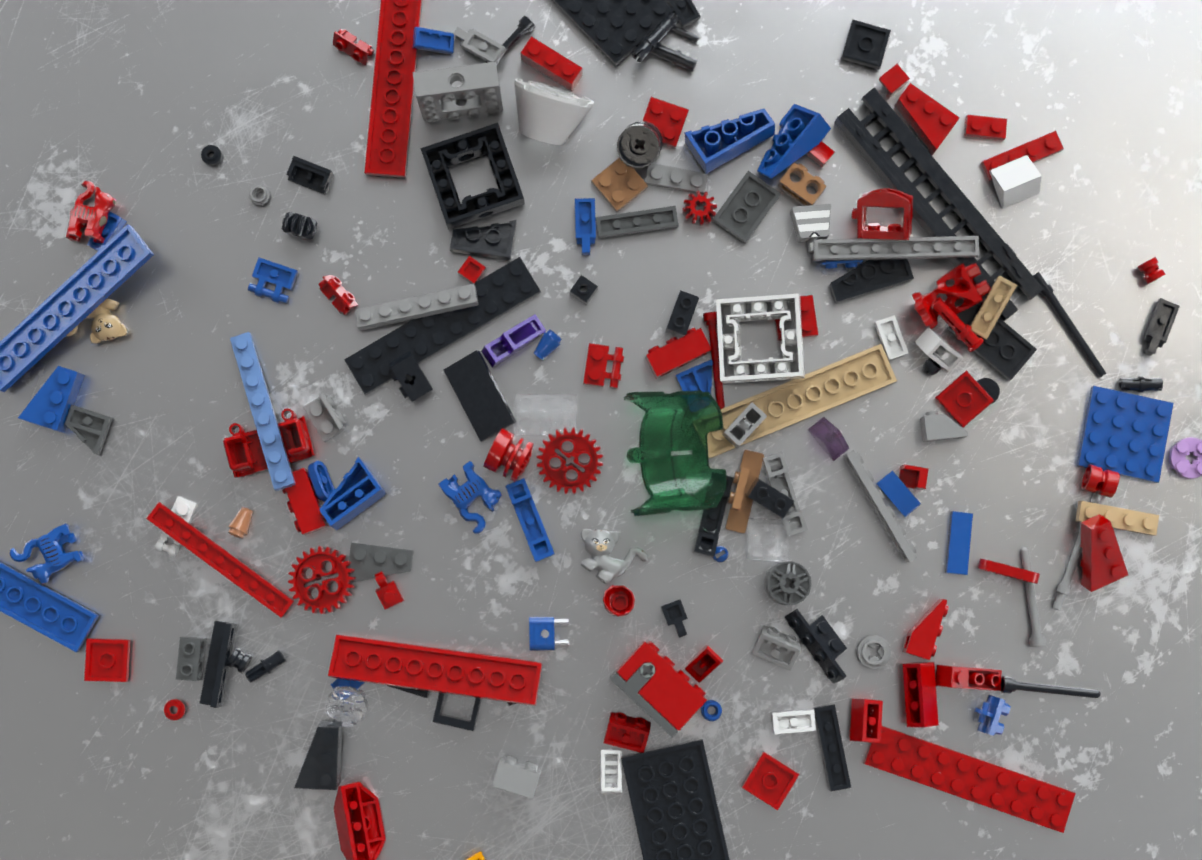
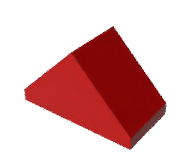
M706 645L685 667V670L700 683L723 660Z

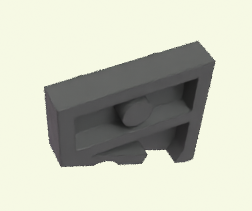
M71 405L65 425L94 454L100 455L113 418Z

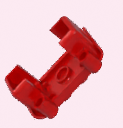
M284 409L281 416L285 422L278 423L289 463L315 456L305 417L302 416L297 419V415L293 410ZM291 412V417L287 419V414ZM238 423L231 424L229 432L233 436L224 438L223 445L234 478L268 470L257 430L245 432L242 425ZM239 427V432L235 433V429Z

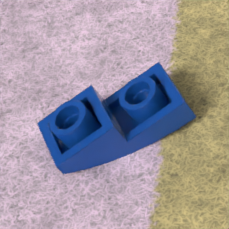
M893 470L877 483L904 517H907L921 505Z

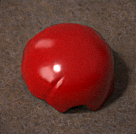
M612 585L604 592L603 604L609 614L617 617L625 616L634 608V595L624 585Z

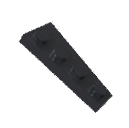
M908 259L868 260L831 282L830 287L835 303L913 280L914 276Z

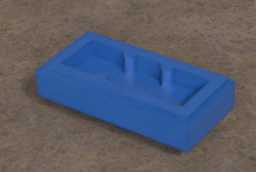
M415 27L413 48L452 55L454 35L449 32Z

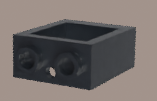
M439 693L433 722L474 731L482 699H475L471 720L441 714L445 693Z

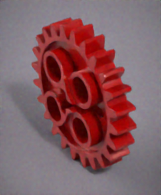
M564 427L563 433L556 429V436L554 437L549 433L550 441L543 439L542 442L545 447H539L538 449L543 453L536 457L542 460V462L537 463V467H543L539 471V475H546L543 481L550 480V488L557 485V492L564 488L565 494H567L569 489H572V492L575 494L577 487L583 492V485L586 484L588 487H591L589 480L597 481L594 474H601V471L597 468V466H603V462L598 461V459L603 457V454L597 453L601 447H594L596 439L590 441V433L583 436V429L578 433H575V427H572L571 432H568L567 428ZM570 441L574 447L572 450L566 451L562 448V443ZM555 449L560 450L567 458L573 456V462L583 467L585 471L582 472L571 462L566 464V458L556 453ZM580 454H588L590 460L587 463L580 462L578 459ZM554 457L559 458L561 465L553 467L550 465V460ZM569 470H575L578 476L575 479H569L566 473Z
M318 546L317 551L315 548H310V554L305 551L302 552L304 558H296L299 564L291 565L295 572L288 573L293 576V579L289 580L288 583L294 586L289 591L296 592L292 599H300L297 605L302 606L305 604L304 610L309 611L312 608V613H317L319 610L320 614H325L326 608L328 612L332 613L334 610L333 606L340 609L341 605L339 602L347 603L345 596H352L348 591L349 588H355L354 585L350 584V581L356 579V577L350 576V573L355 570L348 569L351 561L344 562L346 555L338 556L339 550L332 552L331 547H327L325 552L321 546ZM330 561L332 570L327 573L325 564ZM309 568L313 571L310 579L306 577V571ZM336 573L339 574L338 577L323 580L322 584L314 583L305 587L306 583L318 581L322 577H330ZM334 581L338 584L336 592L331 590V584ZM314 588H317L319 594L314 599L311 593Z

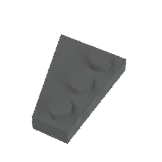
M351 543L349 555L351 564L348 566V569L355 570L350 573V576L356 577V579L350 581V583L373 579L375 574L381 571L385 576L411 571L413 550Z

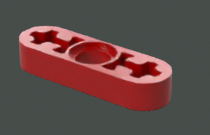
M981 558L978 565L980 570L1038 584L1040 574Z

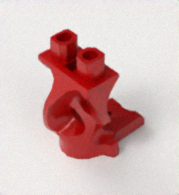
M963 263L937 280V287L927 294L922 295L920 292L912 294L915 300V309L926 327L929 325L933 329L938 324L939 314L931 307L938 294H946L947 299L944 302L955 314H958L981 302L982 296L991 290L986 280L975 284L972 278L981 274L977 263L967 267ZM953 279L955 281L952 286L946 285L947 280ZM962 298L964 300L962 305L955 306V302L958 299Z

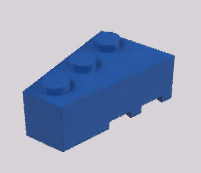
M58 366L18 418L65 433L67 427L65 422L71 405H75L85 375Z
M359 457L356 459L351 470L345 474L337 489L333 490L319 509L329 525L336 531L387 494L365 462Z

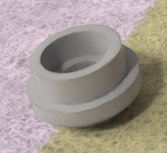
M256 185L250 190L249 198L253 204L261 206L269 201L270 193L265 186ZM258 193H263L261 199H257Z

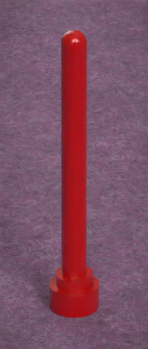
M717 312L703 313V319L709 328L717 408L721 410L725 408L723 384L720 381L719 346L716 326Z

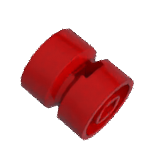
M1090 464L1083 475L1082 490L1092 493L1098 491L1099 495L1112 498L1118 488L1120 475L1118 472L1108 469L1103 471L1101 467Z

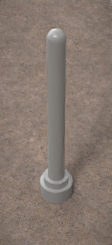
M1023 547L1020 550L1022 567L1025 570L1032 571L1029 550ZM1025 581L1032 628L1031 638L1029 639L1030 647L1047 645L1046 637L1043 636L1040 630L1034 583Z

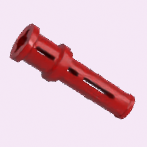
M941 297L931 304V307L954 330L956 338L958 340L961 339L968 347L967 350L969 352H973L983 343L984 340L971 330L972 327L970 325H965Z

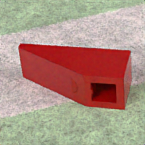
M939 599L910 629L902 652L926 660L934 657L937 650V645H935L936 638L940 637L943 629L941 621L943 617H946L949 608L946 605L948 600Z
M937 665L936 686L1001 691L1002 670Z

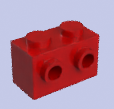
M852 699L850 741L881 743L883 701Z

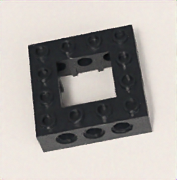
M498 123L420 148L448 230L525 204ZM487 155L498 189L490 188L487 189V192L475 196H466L462 203H460L448 167Z

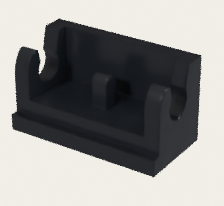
M293 156L287 171L288 181L326 195L334 177L331 170Z

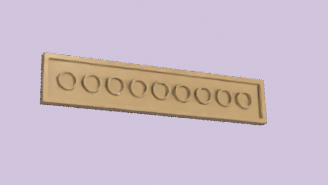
M879 344L804 375L805 379L791 380L694 420L693 424L708 459L736 448L722 434L752 402L767 417L740 446L897 382L882 345Z

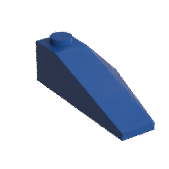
M794 104L782 118L779 124L781 126L780 131L774 135L772 139L774 143L771 149L766 151L757 170L758 173L772 179L816 147L831 130V127L820 113Z

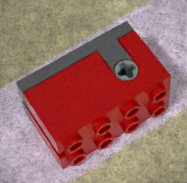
M643 641L610 676V679L673 738L678 733V730L707 701L704 698L706 693L698 685L692 686L688 682L690 678L682 670L677 672L673 668L675 664L666 655L662 658L658 654L660 649L651 641L648 643ZM643 665H651L650 670L652 672L650 674L647 672L642 674L644 671Z

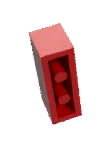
M532 36L520 53L521 61L571 92L583 75L582 67Z
M694 327L689 329L686 335L679 339L676 336L667 340V345L661 348L657 345L649 349V354L645 358L655 378L658 379L711 353L712 348L702 329L696 330Z
M301 468L292 472L296 485L282 489L284 494L287 493L290 500L287 502L290 512L294 513L297 519L294 521L298 533L301 532L302 535H308L329 527L327 520L319 510L321 504L315 495L312 481L308 476V470Z
M934 662L903 664L907 727L939 725Z

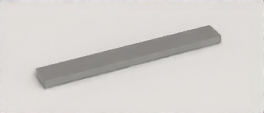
M979 236L910 237L909 240L819 239L813 240L814 261L979 257Z

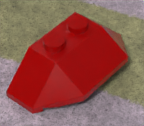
M360 782L339 786L333 809L342 853L346 860H377L386 841L378 797Z

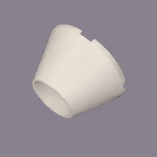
M515 79L514 87L519 131L529 138L549 144L563 145L593 107L594 102L584 96L579 98L573 92L529 80L528 83L522 82L523 79Z

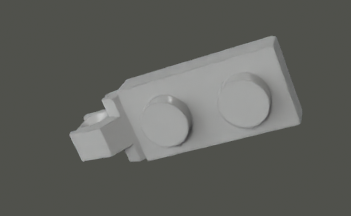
M457 27L453 33L456 39L460 41V46L487 62L496 61L497 65L507 51L503 45L474 29L465 32Z

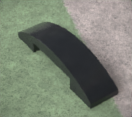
M713 473L694 552L714 557L734 477Z

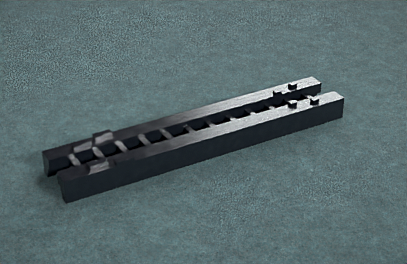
M875 87L861 99L872 112L860 121L848 108L836 118L834 123L889 189H896L913 196V217L930 237L956 236L955 234L965 225L970 228L975 236H979L980 242L989 252L978 261L975 257L948 258L955 267L963 263L965 267L977 263L981 274L972 278L975 284L986 280L990 288H992L994 280L998 275L1000 276L1006 271L1017 285L1016 288L1019 287L1029 300L1044 290L1019 260L1016 253L997 234ZM878 119L885 128L875 136H872L866 127ZM888 135H891L897 144L886 152L881 147L880 142ZM901 150H904L910 159L898 167L892 158ZM917 165L923 174L911 182L905 173ZM928 179L937 190L925 199L917 187ZM941 194L949 206L938 214L929 203ZM954 209L963 221L951 230L942 218ZM991 256L1002 267L992 276L981 266ZM988 293L982 296L983 301L987 297ZM1010 299L999 317L1003 321L1018 311Z

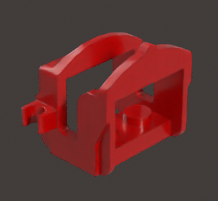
M883 188L864 193L857 200V208L852 210V219H857V238L909 240L912 234V195L896 189ZM867 207L904 208L903 227L900 224L880 226L879 223H869L867 226Z

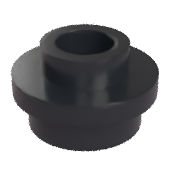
M207 145L201 152V158L206 164L215 165L220 162L222 153L217 146ZM214 152V156L208 157V153Z

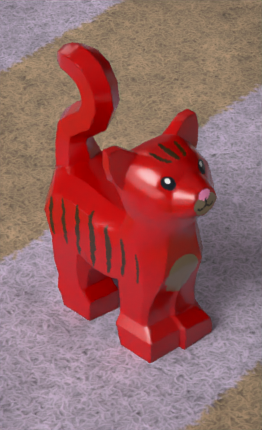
M83 181L81 185L87 188V190L77 197L75 205L70 211L66 238L70 241L79 242L82 236L81 230L85 227V236L94 238L95 243H103L104 238L101 234L107 223L108 213L114 208L117 201L108 193L101 192L99 187L95 188L91 181ZM95 192V206L83 205Z

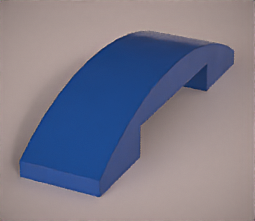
M523 478L506 485L505 487L535 562L555 555L525 479Z

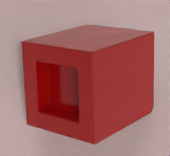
M898 64L894 65L879 78V81L888 90L886 95L888 99L902 89L910 80Z
M904 464L900 466L899 478L907 488L924 490L926 489L929 468Z

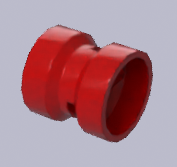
M1156 257L1137 267L1141 273L1145 274L1144 280L1147 284L1166 275L1163 269H1159V262Z

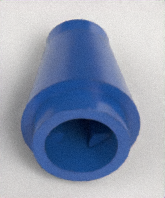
M549 329L547 333L544 332L533 353L543 360L561 345L560 341L562 338Z

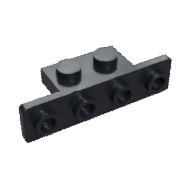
M798 609L787 614L785 619L789 626L795 631L802 644L806 646L814 660L823 669L827 678L833 684L846 678V674L835 659L847 647L824 616L821 615L811 624H808Z

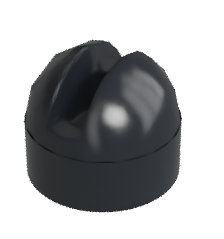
M929 358L923 364L924 372L929 370L927 374L934 375L941 370V366Z

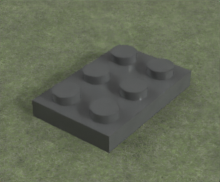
M747 171L712 221L743 243H746L781 193L750 171Z

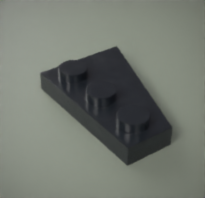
M513 220L504 224L494 223L491 226L484 227L474 226L454 229L450 252L510 260L517 221Z

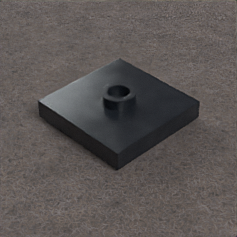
M853 19L841 59L879 70L891 30Z

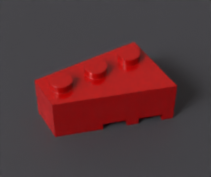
M911 83L894 105L907 124L911 125L917 133L919 140H922L929 149L928 152L931 155L935 153L960 118Z
M1098 514L1081 522L1082 578L1080 579V584L1090 592H1093L1128 576L1111 521Z

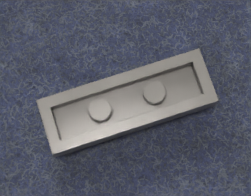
M652 163L648 165L645 183L691 193L700 191V194L704 195L708 173Z

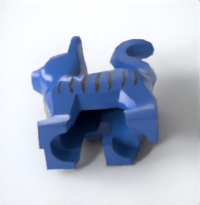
M469 461L463 466L467 482L461 486L458 485V478L454 474L449 480L445 478L438 485L445 495L453 501L459 510L460 516L465 521L477 522L473 533L479 534L485 528V520L478 513H469L467 508L476 499L481 497L484 506L493 512V507L498 504L502 494L499 490L489 488L485 480L473 471L474 464Z
M68 524L56 527L48 534L39 538L31 539L25 544L21 554H18L14 548L10 550V556L14 561L23 562L30 557L34 547L39 548L46 562L29 567L26 571L31 572L34 578L41 584L48 583L53 573L65 569L72 561L79 563L85 560L82 551L66 553L63 545L67 542L71 544L77 542L74 533L70 532Z

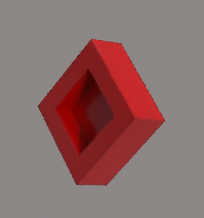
M469 256L459 269L458 274L472 284H475L486 270V267Z

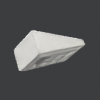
M601 750V794L603 795L622 794V750ZM605 757H618V761H605ZM605 766H618V770H605ZM605 775H618V778H605ZM605 783H618V787H605Z

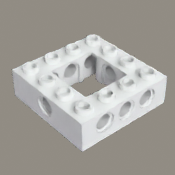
M799 293L716 299L720 381L722 384L805 379ZM781 319V351L783 359L769 357L768 360L748 359V361H742L740 322Z

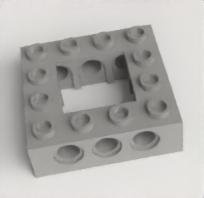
M496 61L413 72L416 99L424 121L437 122L441 118L454 120L464 115L476 117L479 113L497 114L503 110ZM453 82H462L460 87H452ZM461 99L467 101L464 106H458L456 103Z

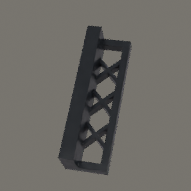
M214 622L199 704L210 705L213 708L222 707L229 670L227 663L232 654L237 626L235 623Z

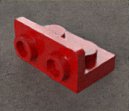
M611 712L603 743L644 753L651 722L640 717H630L621 712Z

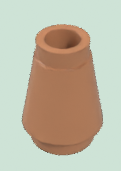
M242 507L228 526V533L243 539L248 534L253 511Z

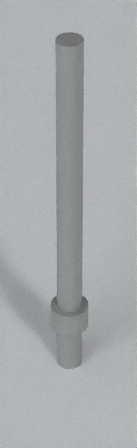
M1093 493L1090 502L1099 504L1102 495ZM1081 529L1062 582L1058 584L1056 590L1057 596L1052 608L1059 611L1062 608L1065 596H1068L1071 588L1069 585L1082 552Z

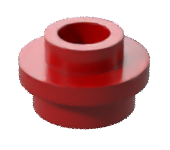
M178 699L168 701L164 707V714L170 720L181 719L186 711L184 703ZM172 706L177 707L178 711L176 714L171 712Z

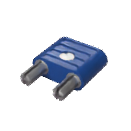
M529 617L530 651L555 650L558 647H569V644L555 645V643H569V640H555L554 628L568 626L569 623L554 624V622H569L568 619Z

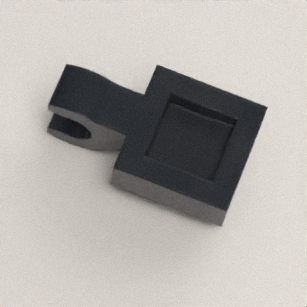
M681 599L661 606L668 626L675 625L679 638L686 636L687 632L682 621L688 618Z

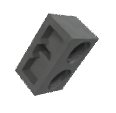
M180 637L176 680L200 681L203 679L207 638Z

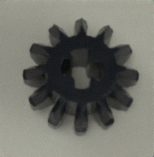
M288 212L285 218H283L282 230L290 235L310 240L316 234L318 223L310 217Z

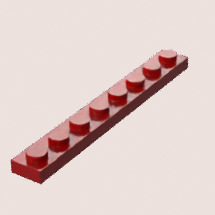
M161 502L155 506L146 518L280 618L284 616L293 604V599Z

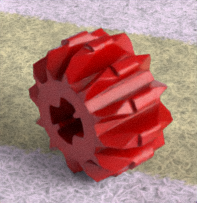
M696 191V197L690 193L688 196L689 200H684L683 204L686 207L682 211L688 213L685 217L686 220L693 218V225H695L696 220H699L700 226H703L704 220L710 223L711 217L716 215L714 209L717 208V204L712 203L714 201L713 196L707 199L708 192H704V195L701 196L700 191ZM697 205L699 207L703 206V211H701L700 209L696 210Z

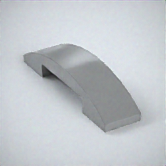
M783 452L762 458L769 485L794 500L784 519L781 517L787 535L791 536L808 530L802 510H800Z

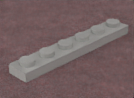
M469 284L355 309L357 327L362 331L478 305L475 285Z
M852 450L844 455L846 462L905 562L916 559L917 557L914 554L916 553L915 547L905 539V530L901 524L897 525L895 522V514L890 506L887 507L883 499L885 497L882 491L874 486V478L870 471L864 469L862 465L864 461L860 454Z

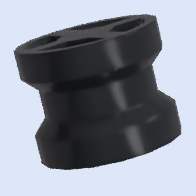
M237 647L230 656L227 666L237 668L238 672L242 674L248 667L252 655L243 653L242 649Z

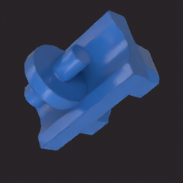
M989 695L987 702L983 703L982 709L975 708L974 711L980 713L978 731L992 736L994 734L1002 735L1004 724L999 723L1001 715L1007 716L1009 714L1011 706L1005 703L1004 699Z

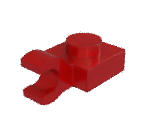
M382 571L375 574V580L380 587L375 591L385 610L404 601L395 581L388 583Z

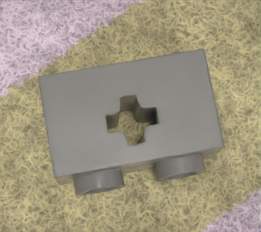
M752 402L722 435L738 448L762 423L767 415Z

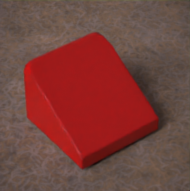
M821 141L808 152L807 156L823 167L835 151Z

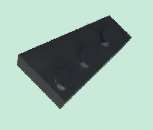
M322 720L320 722L294 788L337 790L341 777L343 721Z

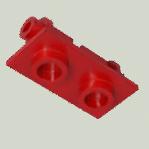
M340 29L338 32L335 31L332 45L339 51H343L351 56L355 61L366 66L368 56L371 57L374 54L372 46L361 39L355 44L354 42L357 40V37L346 29Z
M333 275L322 277L324 280L318 284L320 286L319 289L328 300L333 296L336 297L332 304L340 314L347 315L351 311L349 308L358 306L355 302V297L343 288L339 278Z

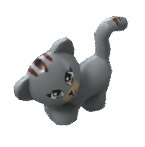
M584 528L581 532L582 540L585 543V550L592 556V559H584L581 565L589 572L597 569L599 572L596 577L604 584H608L613 578L622 575L632 563L634 556L637 555L641 561L648 560L646 552L639 547L629 549L624 560L611 558L609 554L613 551L614 545L619 539V533L616 531L608 532L597 529L592 531L591 529Z

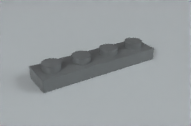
M676 206L596 217L598 239L679 226Z

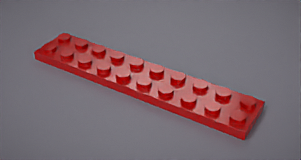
M381 0L365 175L406 178L414 94L413 72H416L418 49L413 48L414 28L420 27L422 0Z
M336 635L328 676L331 678L536 706L542 663Z
M884 726L881 727V743L869 744L863 762L865 765L1064 833L1076 794L1075 792Z

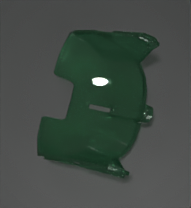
M677 391L669 394H664V392L627 393L624 400L634 403L645 411L641 422L639 447L629 449L627 459L630 463H640L644 485L650 495L646 502L640 507L632 509L631 513H634V516L670 513L672 510L694 511L717 507L725 492L727 478L725 469H712L709 466L707 435L710 432L723 429L721 410L711 394L702 391ZM692 450V454L671 456L673 451Z

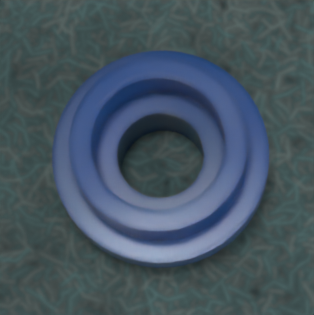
M708 700L702 705L701 714L708 721H716L722 714V708L718 702ZM709 707L715 708L714 714H708L707 710Z

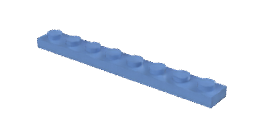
M250 332L231 337L230 341L274 490L279 491L294 486L296 483Z

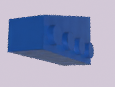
M765 108L740 115L739 118L730 121L727 119L721 121L720 124L701 127L697 131L692 132L690 130L684 132L685 144L707 174L775 135V123Z

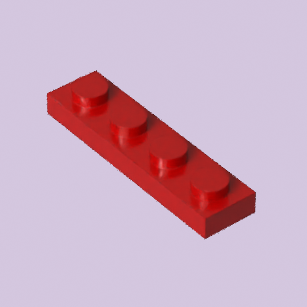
M1054 131L986 159L981 164L988 180L991 181L992 178L989 170L1026 155L1034 163L1062 151L1064 147L1057 132Z

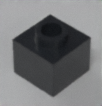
M581 275L571 288L570 295L587 305L598 290V286ZM585 285L587 286L588 290L586 292H582L580 290V287Z

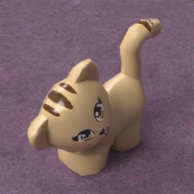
M107 298L85 318L94 319L91 324V343L97 344L101 341H110L117 337L126 336L127 328L125 325L121 324L118 316L110 313V310L115 311L118 309L119 302ZM78 325L67 335L68 337L77 332Z

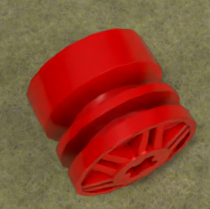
M502 428L488 452L483 467L496 473L501 466H504L503 477L506 478L512 470L513 473L510 480L516 482L518 477L524 473L531 459L534 443L529 441L523 449L522 446L525 439L521 438L515 445L513 444L515 435Z

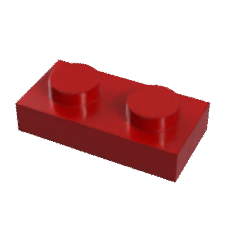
M967 114L964 136L1005 140L1007 119Z

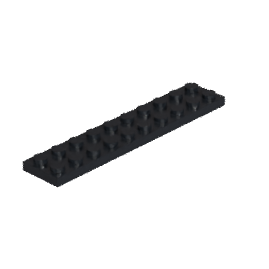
M521 257L511 261L474 284L478 305L412 319L344 359L363 393L367 395L393 380L388 372L391 370L389 363L408 351L411 352L416 362L420 364L541 293Z

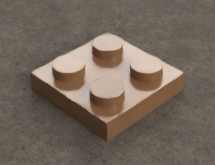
M620 157L591 180V183L616 212L648 188V185L634 168L626 165Z

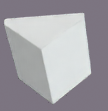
M1027 155L989 170L1001 208L1008 207L1040 193L1041 174Z

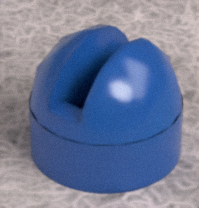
M717 546L715 555L712 557L713 560L719 563L724 562L728 558V550L723 546ZM722 550L725 551L724 555L720 556L719 558H716V554L720 553Z

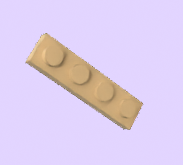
M1078 501L1075 520L1077 522H1083L1100 514L1111 521L1114 529L1152 536L1157 535L1159 515Z

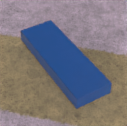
M951 511L946 573L968 575L973 513Z

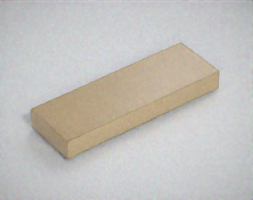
M998 275L970 325L972 327L971 330L975 334L985 339L988 338L1017 287L1015 283Z

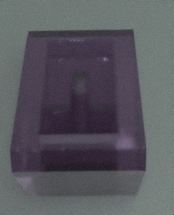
M825 417L808 429L833 461L850 449L840 430Z

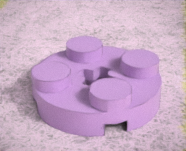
M1189 437L1181 439L1170 449L1169 464L1180 477L1193 479L1202 476V441L1198 438ZM1190 453H1192L1193 456H1195V460L1192 462V464H1190V461L1186 459V456H1188Z

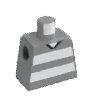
M831 204L796 206L790 210L797 241L808 242V252L814 253L813 240L827 239L829 237Z

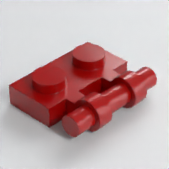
M589 343L583 384L604 387V380L607 379L611 380L610 388L617 389L622 376L620 369L621 363L624 362V356H622L623 348L615 347V353L612 355L608 354L609 346ZM607 361L613 362L612 373L606 372Z

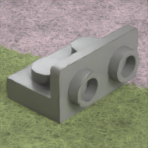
M321 393L320 397L303 408L323 441L327 442L346 430L344 427L346 421L341 413L336 414L333 409L336 405L330 395L326 397L325 394Z
M764 625L752 654L791 671L801 651L802 642L793 635H786L775 627Z

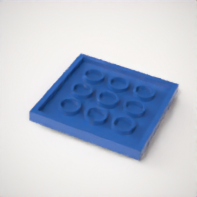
M1092 386L1077 466L1087 468L1091 464L1101 467L1103 471L1108 469L1118 472L1122 476L1159 483L1174 403Z

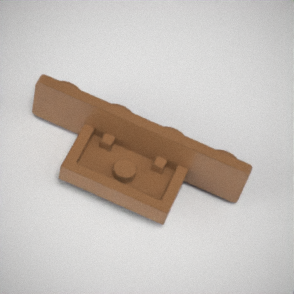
M744 450L739 472H735L733 483L736 484L734 492H730L728 503L731 506L725 526L727 530L743 534L746 532L753 500L746 494L755 479L759 478L763 463L762 458H764L762 453Z

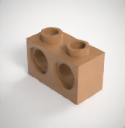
M794 162L779 181L778 187L802 205L809 206L814 205L825 190L826 185L820 177L812 176L808 173V169L802 164L797 165ZM797 175L800 181L793 182L790 176ZM806 188H815L816 194H809Z

